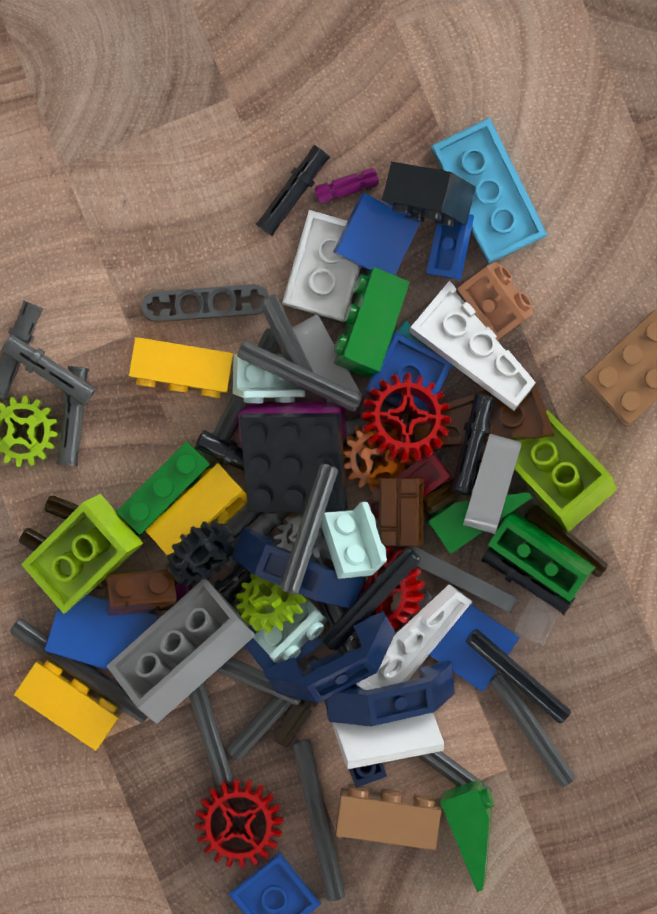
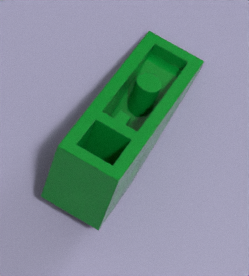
M524 492L507 495L500 520L532 498L530 493ZM470 500L454 502L449 506L446 504L437 511L430 513L432 518L427 522L449 554H452L483 532L482 530L463 525Z
M478 779L444 791L440 800L477 892L483 890L486 881L492 807L495 806L490 789L488 787L484 789L481 780Z

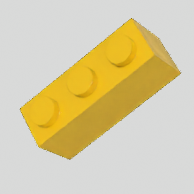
M135 337L129 377L136 378L135 385L155 388L156 382L169 384L168 390L188 393V387L201 389V396L220 399L221 393L228 394L234 353Z
M217 463L214 467L205 470L201 474L199 481L189 490H185L175 500V503L163 512L145 531L164 553L169 555L174 553L172 545L182 541L180 539L182 534L186 536L190 534L192 526L200 528L202 522L206 521L210 525L214 520L219 525L221 523L223 525L226 524L248 503L247 493Z
M47 659L45 663L40 660L37 661L14 696L96 751L121 715L116 712L118 707L103 696L99 700L88 693L91 688L78 679L74 678L72 682L61 675L63 669Z

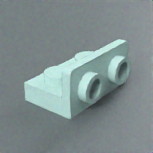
M237 354L233 355V394L244 398L245 403H263L264 397H275V402L291 403L295 402V397H305V389L299 388V386L240 359ZM275 354L285 359L283 354Z
M360 502L354 510L324 513L321 528L338 579L373 575L387 561L386 549L383 543H381L376 528V519L371 513L368 502Z
M309 599L308 602L299 605L303 613H295L292 616L295 621L293 624L288 621L284 622L283 630L281 631L276 626H273L270 633H266L262 628L253 637L275 663L286 661L292 657L296 659L301 652L300 648L308 640H314L323 632L324 624L328 619Z

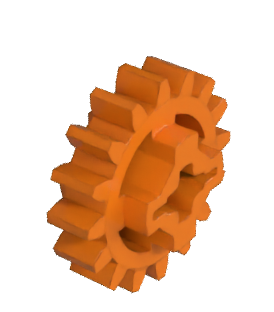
M381 422L385 432L400 442L395 428L392 426L386 428L384 422ZM359 426L354 427L357 434L355 437L350 435L345 437L350 447H343V456L347 457L344 459V468L349 469L347 475L350 480L358 477L357 484L360 488L369 483L370 490L373 491L374 485L379 484V478L397 477L407 469L405 464H413L411 455H409L407 463H401L400 453L398 458L395 457L393 461L388 460L390 452L388 449L384 450L382 457L376 456L372 459V454L379 455L376 453V450L381 444L376 441L374 444L369 445L367 440L374 435L373 432L363 433ZM356 453L363 458L361 468L356 463Z

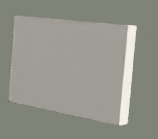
M312 210L308 211L282 305L345 323L344 316L351 303L354 287L361 268L333 253L347 220Z
M433 713L372 727L331 722L347 769L444 751V741Z

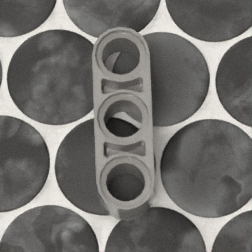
M318 314L292 327L315 374L361 395L348 369L334 364L337 353L333 351L335 345Z
M494 434L489 435L463 525L492 534L496 533L521 448V442Z

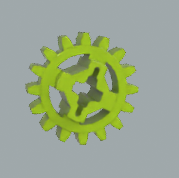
M23 396L21 403H18L15 397H10V406L8 407L0 403V454L3 452L6 454L4 457L5 463L9 464L15 458L16 466L22 467L24 460L27 459L30 466L36 465V456L46 460L47 455L44 450L46 448L55 449L56 446L50 442L51 437H59V433L52 431L51 426L56 425L58 421L57 419H48L47 416L51 413L52 409L47 407L41 410V400L36 399L31 405L29 396ZM27 409L33 411L34 414H31L28 418H20L15 411ZM5 420L8 424L7 435L2 439L1 429ZM16 423L23 426L29 425L30 428L27 430V434L30 440L24 437H16V434L19 432ZM44 425V437L42 442H40L37 438L38 428ZM20 444L25 445L31 452L19 454L11 449Z
M252 573L250 574L252 581L250 583H242L241 585L245 592L237 594V599L241 602L236 606L237 610L241 613L240 617L248 626L251 625L256 632L263 628L266 633H270L273 626H276L280 631L283 630L284 622L288 621L293 624L295 621L292 616L295 613H303L299 605L308 602L306 596L299 593L291 594L281 590L280 585Z

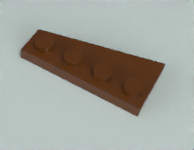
M535 383L534 387L515 411L487 390L448 402L450 408L446 412L441 413V415L451 417V422L441 426L449 430V433L446 437L438 436L443 442L441 447L463 445L466 433L464 425L465 422L469 421L475 394L486 395L495 399L488 426L491 428L490 434L511 440L554 437V432ZM412 416L408 417L409 423L413 419ZM424 424L423 427L413 428L416 442L428 436L431 425ZM486 436L484 443H487L489 436Z

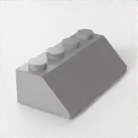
M203 579L107 665V668L136 707L157 724L256 634L207 579Z

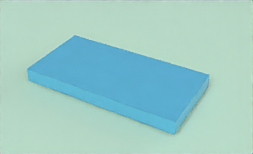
M490 117L430 147L441 170L452 172L476 186L469 213L474 216L471 232L488 265L547 236Z

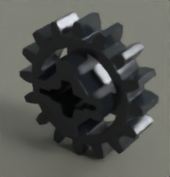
M214 520L209 525L204 521L200 528L192 526L190 534L187 536L182 534L180 536L182 541L172 545L174 553L167 555L169 563L166 567L179 584L183 583L185 586H189L193 581L197 585L201 579L209 580L212 572H220V565L229 562L230 559L227 557V554L234 552L232 544L235 542V539L222 523L219 525Z

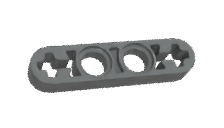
M256 284L156 291L145 296L142 301V311L153 322L258 315L263 313L260 305L259 308L253 309L251 303H241L243 310L236 311L237 299L234 292L242 291L241 298L251 297V291H257L258 295L264 296V298L268 297L269 294L264 287ZM219 293H226L232 299V304L226 311H218L213 306V299ZM188 295L195 296L199 301V308L192 314L183 312L180 307L182 298ZM176 296L174 305L177 315L170 316L172 309H162L159 316H155L152 310H148V305L153 304L154 298H159L161 303L168 304L171 303L169 297Z
M415 546L400 547V549L408 547L416 551L420 556V562L416 566L509 613L512 612L518 598Z

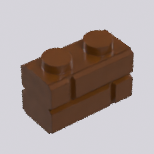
M379 478V484L374 485L373 500L374 504H379V518L375 519L381 543L384 546L423 545L424 478Z
M168 569L106 575L104 589L108 616L153 612L157 608L159 611L169 610L176 603L174 577Z

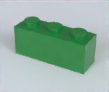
M373 267L366 274L359 276L354 287V292L357 293L355 303L349 305L344 316V322L347 323L345 332L339 335L333 351L337 353L334 364L367 378H371L380 372L410 283L409 281L376 267Z
M186 441L116 512L139 535H143L146 532L145 530L163 512L168 510L175 500L212 464Z
M515 511L504 519L488 546L569 602L580 592L596 568Z

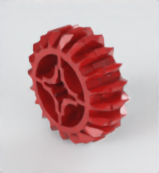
M410 373L404 374L402 383L396 374L390 377V384L382 379L378 383L380 390L371 388L369 391V395L373 400L365 399L362 404L370 411L362 412L360 419L371 422L362 427V432H373L374 435L367 440L368 444L372 445L378 441L381 445L377 448L376 453L379 455L385 449L390 450L388 460L390 461L394 460L397 453H400L401 463H407L409 453H411L415 462L421 460V451L424 455L430 457L433 454L431 445L435 448H440L443 444L438 436L446 437L449 433V430L441 426L451 422V417L441 415V413L446 412L450 408L449 404L438 403L444 396L442 391L435 395L431 393L435 386L434 382H430L426 388L421 385L423 376L419 375L414 383L411 382ZM395 394H401V400L397 409H388L387 412H380L382 402ZM414 396L427 406L430 414H428V411L419 410L415 406ZM404 409L413 418L407 425V428L406 424L402 423L403 420H399ZM381 422H384V425L395 428L400 442L385 432ZM424 424L431 425L426 438L410 443L413 428L423 427Z
M385 546L387 561L373 575L368 576V580L364 582L359 597L403 549H399L394 553L393 546ZM412 569L369 616L384 611L395 630L399 629L402 623L407 624L412 619V614L419 612L421 607L418 603L425 596L418 591L424 587L425 582L416 579V576L421 574L422 569ZM401 592V601L398 608L391 610L393 595Z
M234 778L233 789L229 790L228 785L223 781L220 783L221 794L214 788L209 789V794L214 799L213 801L207 798L201 799L200 803L207 808V811L196 810L195 816L205 820L204 822L195 823L194 829L198 831L205 830L204 834L197 837L198 843L210 842L204 849L205 854L211 853L214 849L218 851L214 857V862L218 863L224 855L228 857L226 867L231 868L233 858L239 859V868L243 869L245 868V858L249 857L253 866L258 864L257 853L264 859L269 857V853L265 848L266 845L272 849L277 848L278 843L271 836L281 837L283 831L274 828L273 825L282 824L284 819L281 816H273L274 813L281 809L280 804L268 805L274 798L272 792L268 793L264 798L260 796L264 790V785H258L254 792L250 790L252 780L247 779L244 789L239 788V779ZM242 797L255 803L246 809L239 810L226 800ZM218 806L223 812L222 814L227 821V825L216 836L212 828V815ZM263 811L267 828L265 834L259 840L255 835L256 832L253 830L251 822L258 813ZM232 816H238V818L240 816L244 818L248 816L244 825L246 831H240V829L238 831L234 829L230 831L234 822ZM233 837H239L246 843H249L251 847L234 849L223 843Z

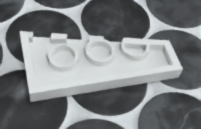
M449 281L410 327L409 333L515 411L536 382L510 351H505L496 340L497 336L489 327L486 328L475 315L476 311L468 302L465 303L456 293L457 289Z
M449 584L394 635L378 672L356 683V685L365 690L408 681L473 601Z

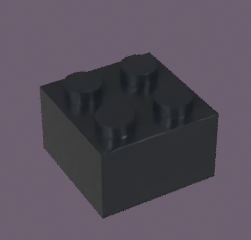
M391 161L382 201L392 205L393 212L403 214L407 219L424 222L425 218L435 220L434 223L437 225L454 228L455 223L467 224L476 186L449 171Z

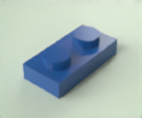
M469 214L466 225L455 223L454 228L436 224L426 274L461 280L474 220L473 215Z

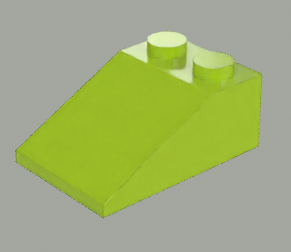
M547 410L546 413L552 426L554 437L514 440L522 443L514 472L544 508L569 532L617 491V487L612 475Z
M99 494L84 501L21 565L62 613L65 614L104 581L106 575L112 574L143 542L108 501Z

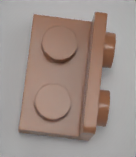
M497 261L483 268L457 288L465 301L476 311L475 315L486 328L489 327L497 336L496 340L502 338L534 314L529 298L523 292L517 290L512 283V276L508 269L503 265H499Z

